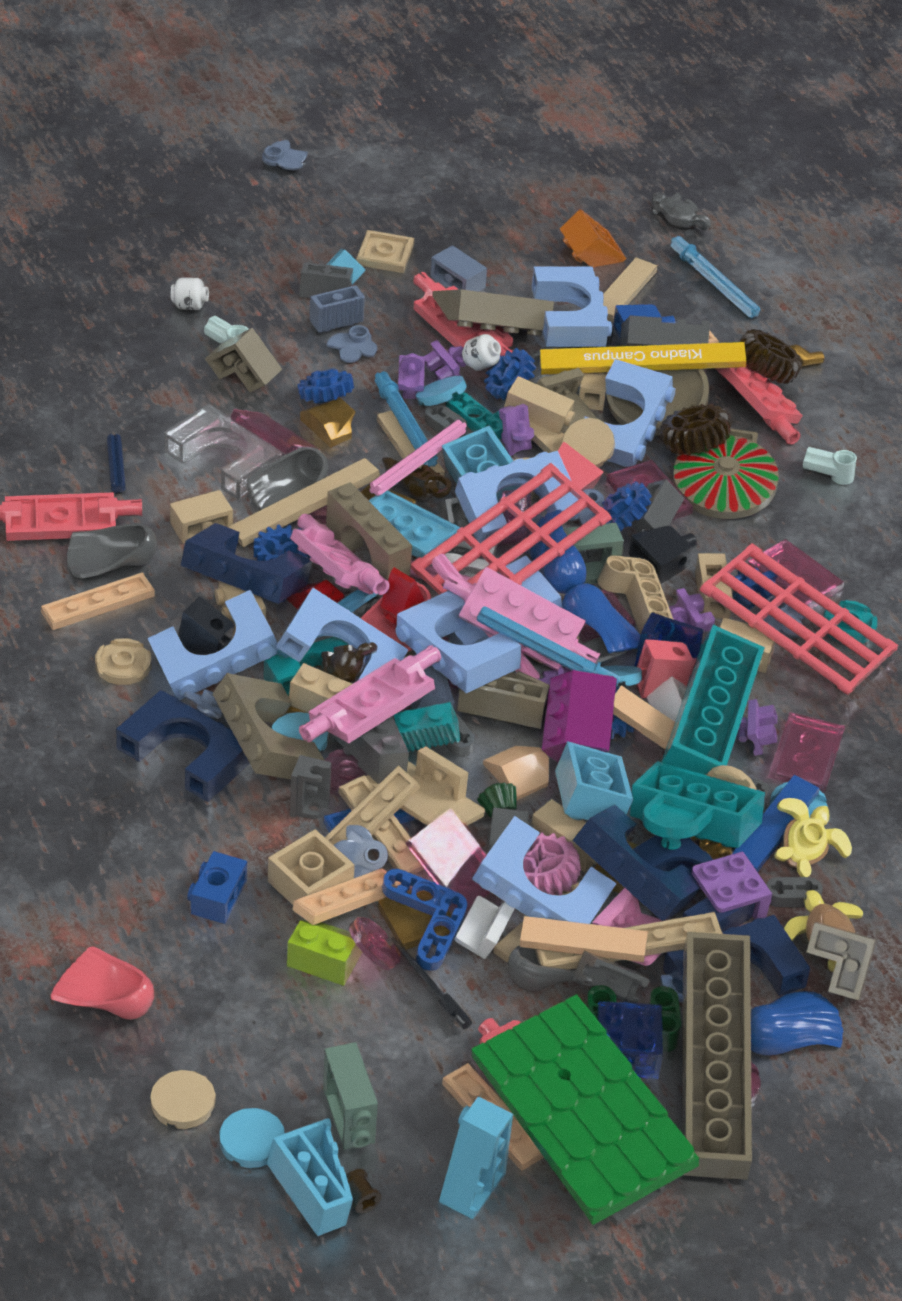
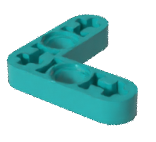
M456 391L452 394L453 398L446 402V407L461 416L466 421L467 427L475 432L490 426L499 440L502 439L503 422L500 419L499 411L492 414L465 392L458 395ZM470 414H476V415H479L480 417H470V416H468V415H470Z

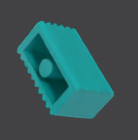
M451 702L394 714L395 723L408 752H413L415 749L418 751L424 747L430 749L432 746H442L443 744H453L460 741L458 717Z

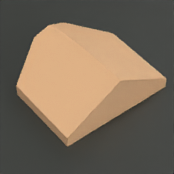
M513 746L483 760V765L500 783H513V786H516L517 800L541 790L549 784V757L539 747Z

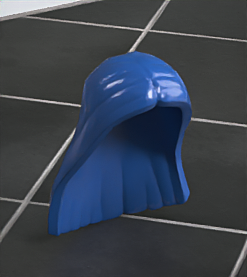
M561 509L547 513L536 525L542 527L562 512ZM562 526L549 534L557 543L567 536ZM542 541L530 548L532 561L550 549ZM574 545L567 549L564 555L556 557L539 570L557 593L566 594L578 584H584L586 581V566L581 554Z
M589 583L578 584L564 596L562 608L585 620V624L595 629L602 638L608 653L638 649L644 645V640L638 631L612 606L598 587Z
M812 991L793 992L777 998L772 1003L751 1009V1051L756 1054L778 1055L797 1048L817 1044L838 1048L842 1045L843 1027L839 1012L828 999L819 993Z

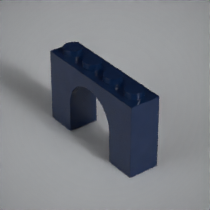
M214 523L185 541L180 566L244 591L251 590L252 594L272 602L281 603L308 583L312 561L309 558L291 551H287L276 559L269 561H256L237 556L235 553L240 532L221 524Z
M162 690L156 693L116 728L117 749L138 762L159 744L169 739L188 738L201 743L206 750L185 768V789L206 802H209L250 764L231 729Z
M616 805L589 818L572 841L660 920L666 921L685 908L701 890L692 872L683 864L672 871H663L650 865L636 854L626 838L637 823Z
M658 835L633 848L636 854L643 860L663 871H672L683 864L692 872L695 865L713 860L690 837L680 839V848L673 850L668 849L669 842L667 847L664 848L661 845L662 837ZM705 898L684 911L682 918L715 912L723 932L730 927H738L751 919L755 903L721 913L716 911L708 898Z
M775 915L757 918L750 923L738 927H730L722 932V934L750 936V963L756 965L765 974L778 996L806 987L810 967ZM684 949L666 952L663 966L665 974L671 975L672 984L678 994L682 995Z

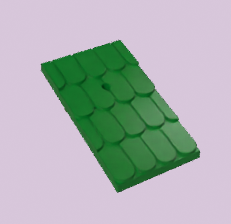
M577 994L566 999L565 1002H560L539 1013L538 1016L535 1015L512 1027L513 1029L500 1033L487 1040L486 1043H481L471 1048L473 1060L592 1225L597 1224L699 1166V1157L694 1152L691 1143L668 1117L666 1109L634 1072L631 1063L606 1034V1029Z

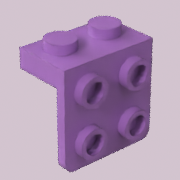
M744 852L693 867V877L716 911L722 913L755 903L753 918L767 917L772 893Z

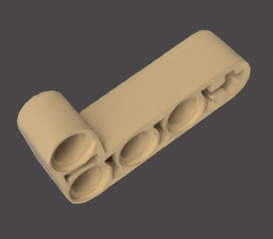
M608 557L597 579L599 586L609 592L626 594L636 625L644 642L645 640L669 641L676 627L654 566L649 561L641 558Z

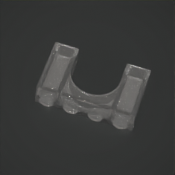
M210 404L202 407L164 432V452L181 464H185L207 449L216 447L230 448L242 454L239 458L221 469V490L240 502L249 496L247 479L285 455V452L279 447L271 444Z

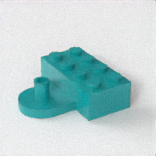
M659 761L632 784L631 793L633 801L630 806V816L640 819L649 832L661 836V845L664 848L667 847L669 842L668 849H678L681 846L680 839L692 836L698 839L719 842L725 847L739 848L762 824L765 792Z

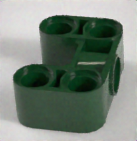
M597 985L589 990L586 1006L606 1029V1034L620 1051L667 1053L677 1047L681 1016L679 997L674 989L667 986H659L653 989L648 1010H617L616 995L610 987Z

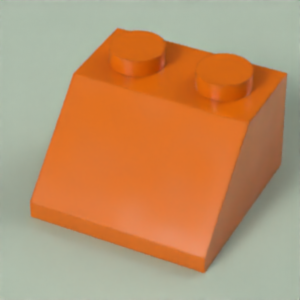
M581 209L560 228L565 236L563 238L564 243L573 250V257L581 264L585 262L590 267H598L624 262L627 259L609 231Z

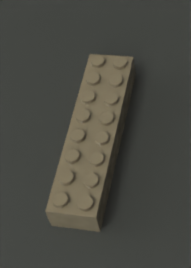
M687 932L683 951L682 1134L691 1143L694 1152L699 1157V1166L682 1176L748 1179L752 1163L750 936Z

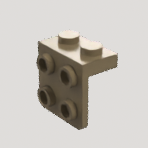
M579 368L563 371L549 377L544 376L536 383L574 400L572 411L575 412V417L572 424L580 419H584L585 416L597 419L576 393L584 377L583 372ZM565 426L562 433L565 434L569 427Z

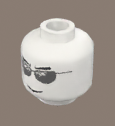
M179 278L176 284L171 286V301L180 310H200L204 302H208L209 289L204 287L203 281L199 278Z
M482 334L465 343L462 357L467 366L481 371L498 363L501 346L492 336Z

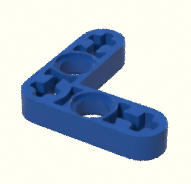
M389 870L384 875L382 891L385 896L432 916L419 943L416 961L424 970H436L443 964L465 917L467 900L462 894L404 870ZM396 881L401 883L397 888L392 887V884ZM412 886V892L411 894H408L407 891H409V887ZM419 891H428L433 898L429 901H422L416 894ZM452 904H456L457 908L454 909L451 918L448 917V908ZM436 926H445L449 929L450 934L439 936L433 929ZM432 944L437 946L435 955L431 959L427 958L426 954L430 952Z

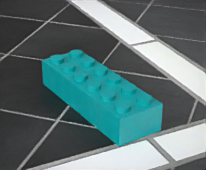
M716 625L711 627L701 645L661 761L662 763L704 775L714 767L727 766L765 647Z

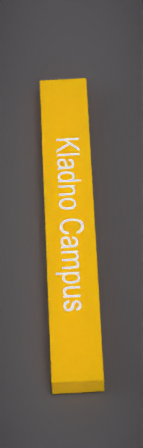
M744 342L540 350L541 375L559 374L563 371L577 368L583 373L609 372L615 359L653 371L746 367Z

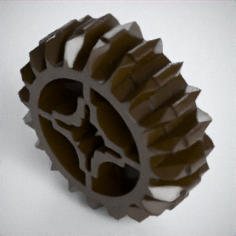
M756 329L747 330L739 342L745 343L746 364L764 378H769L771 381L781 384H789L799 375L803 364L801 357L797 354L796 350L784 343L783 340L770 335L768 332Z
M703 404L699 406L692 405L688 408L683 407L682 410L674 411L672 415H668L662 421L660 433L667 450H670L671 453H678L679 455L686 453L690 456L693 453L709 452L710 449L718 448V445L724 444L725 440L730 438L731 423L726 410L721 409L720 406H713V404L706 406Z

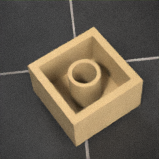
M314 829L268 858V883L293 905L297 899L354 879L355 864Z

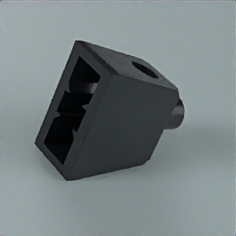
M667 525L632 534L629 556L649 561L654 566L659 582L662 584L688 568L692 549L697 547V539L692 533L681 536L672 526Z
M199 596L183 611L178 637L183 647L190 653L209 655L222 650L231 642L235 625L230 619Z

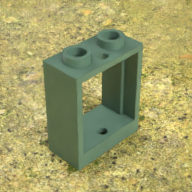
M617 523L599 526L574 544L578 551L603 548L601 561L585 563L587 574L585 583H598L597 579L607 558L610 556H622L624 540ZM579 527L564 528V532L568 536Z
M357 1043L325 1048L323 1091L343 1149L362 1148L368 1144L375 1143L378 1102Z

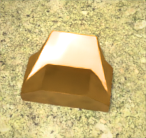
M338 397L336 400L301 411L300 420L331 448L352 438L351 423L356 412L343 399Z

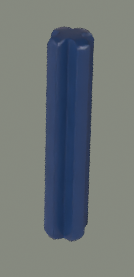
M110 434L107 437L111 491L123 493L126 489L121 436L119 434Z

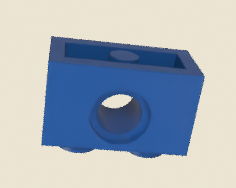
M213 851L208 862L204 861L202 863L197 883H192L189 888L187 900L191 901V914L225 924L247 882V861Z

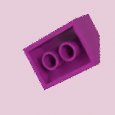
M575 670L550 678L542 751L557 763L561 758L567 741L609 752L617 679L614 676Z

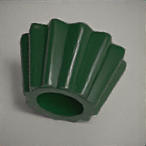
M495 783L484 789V792L478 794L477 801L490 818L493 816V808L517 809L516 786H513V783Z

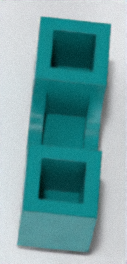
M337 637L314 642L300 663L290 656L284 658L282 655L276 654L264 660L263 679L282 684L289 697L290 682L303 663L311 667L321 665L323 660L321 652H333L334 647L348 644Z

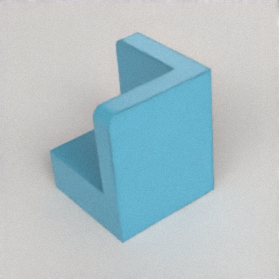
M342 248L326 264L353 268L352 284L366 270Z

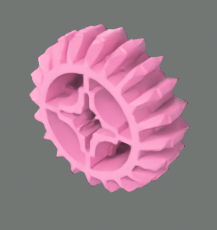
M542 832L524 857L523 869L528 880L537 889L550 895L559 896L562 895L563 891H571V886L577 884L581 871L580 856L573 843L567 842L565 836L557 838L555 833L545 836Z

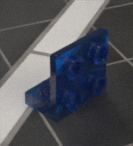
M652 612L640 634L635 667L638 665L645 640L684 643L692 658H697L703 641L704 629Z
M599 1002L598 1021L606 1029V1034L631 1063L634 1072L639 1078L659 1079L663 1059L661 1005Z

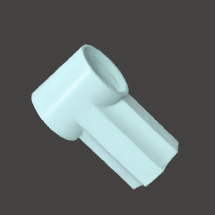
M217 316L209 318L204 326V334L220 344L249 330L244 325L232 326Z
M808 447L803 461V468L829 475L835 483L847 485L854 481L857 456L849 450H839L832 453Z

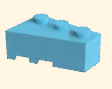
M479 1096L471 1107L466 1106L458 1119L460 1127L440 1195V1203L471 1219L476 1217L506 1174L513 1120L512 1113Z
M330 1118L274 1137L267 1160V1165L317 1236L346 1226L353 1201L344 1167L340 1165L338 1158V1146L333 1141L331 1134L332 1125Z

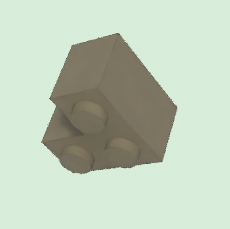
M253 328L221 343L205 358L219 379L235 372L249 392L265 386L282 370Z
M815 922L806 953L836 961L828 992L860 1000L877 939Z

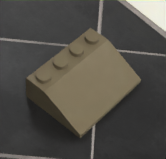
M463 289L433 291L432 294L447 319L458 321L457 326L472 328L473 323L481 324L480 329L495 330L496 326L504 327L503 332L519 333V329L527 330L526 335L541 336L545 311H553L554 301Z

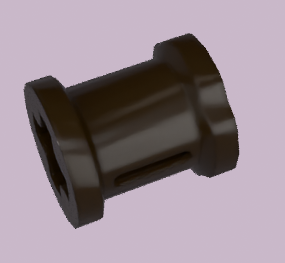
M358 1168L348 1172L346 1177L354 1201L353 1207L355 1211L359 1214H364L373 1210L381 1202V1193L377 1189H373L368 1181V1174L364 1169Z

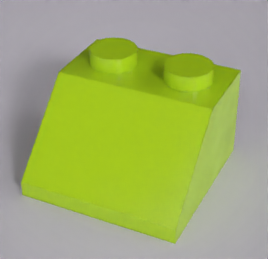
M300 920L288 941L287 966L344 986L368 944V938L323 922L312 925L307 920Z

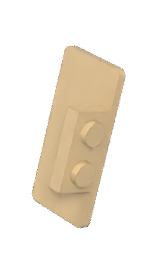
M428 747L418 750L416 766L408 761L407 773L420 784L421 788L400 809L444 836H449L484 817L485 809L466 797L467 771ZM369 775L365 776L374 789L379 785Z

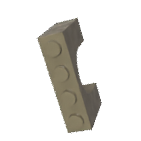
M351 482L328 491L326 526L333 531L334 539L339 540L350 551L362 547L364 539L370 552L372 566L387 581L394 567L410 576L411 543Z
M226 673L213 692V696L256 774L291 779L300 755L324 760L315 742H307V740L284 736L263 722L275 723L292 704L282 684Z

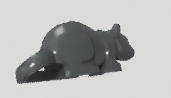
M660 192L653 193V214L663 213L667 221L678 228H689L695 225L703 231L710 229L711 222L709 218L702 214L697 215L698 207L690 199L687 198L682 201V197L678 192L674 193L671 197H666L664 193Z

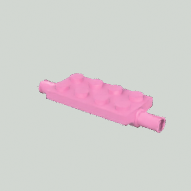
M302 514L299 517L297 524L302 530L294 528L290 539L298 545L297 549L311 556L310 560L313 563L322 566L324 573L334 577L336 584L348 589L351 586H355L368 594H373L374 592L375 594L383 595L388 591L389 582L379 574V571L370 563L363 562L339 540L334 539L333 531L326 525L320 524L313 516L308 514Z
M485 567L478 582H474L473 585L452 572L443 585L444 589L465 599V605L458 617L491 636L499 632L477 621V615L483 606L596 663L600 656V653L578 643L579 639L577 637L586 622L585 620L488 567ZM520 644L522 653L557 672L559 671L560 664Z
M429 645L415 656L409 655L401 661L396 658L390 660L308 711L310 721L299 727L301 737L307 740V742H312L327 731L349 744L435 689L434 679L427 676L424 670L441 660L440 651L436 647L433 648V645Z

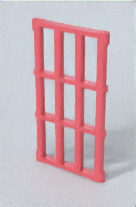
M549 463L528 482L507 497H502L499 500L500 502L464 528H459L457 533L428 554L413 561L411 569L439 595L447 592L442 586L445 582L439 574L432 577L425 568L432 564V560L439 554L445 555L465 541L473 549L452 563L458 572L482 556L489 563L488 568L522 585L523 581L556 557L564 555L567 549L597 527L605 525L612 518L604 508L593 501L561 473L557 467ZM552 477L561 484L524 512L514 505ZM569 492L579 499L542 527H539L531 520ZM586 507L596 514L558 543L549 536V534ZM506 510L515 517L481 543L472 536ZM523 525L532 532L531 535L498 559L489 552L491 548ZM540 541L550 548L516 574H513L506 567ZM484 569L467 580V582L472 585L474 582L477 583Z
M753 543L711 579H708L700 588V591L706 596L712 597L746 621L750 627L757 629L791 653L795 659L801 660L835 684L846 695L852 693L899 646L849 613L848 609L842 608L806 583L805 579L796 576L763 553L762 549ZM752 557L789 583L790 586L784 590L747 564L745 560ZM737 569L776 598L769 602L730 573ZM722 581L760 608L761 611L755 615L715 586ZM799 590L832 613L834 617L830 621L792 594ZM784 602L821 629L817 633H813L778 607ZM770 615L807 642L800 647L766 623L764 619ZM843 621L882 648L883 651L877 655L841 630L837 625ZM827 634L831 635L868 661L869 664L863 668L822 638ZM814 646L856 677L848 681L808 651Z

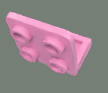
M624 888L595 918L592 924L626 928L660 922L662 920L641 913L639 900ZM660 954L645 956L644 962H632L647 966L652 964Z

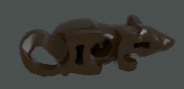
M390 457L382 458L385 472L399 461ZM422 465L421 468H417L398 482L415 499L420 501H426L432 497L437 499L444 498L449 495L452 489V482L449 478L440 475L439 472L436 473L427 465ZM439 481H441L446 487L440 490Z
M374 642L361 644L357 649L352 645L334 647L333 652H321L322 664L316 665L314 668L351 682L361 674L365 666V656L376 653L378 646Z

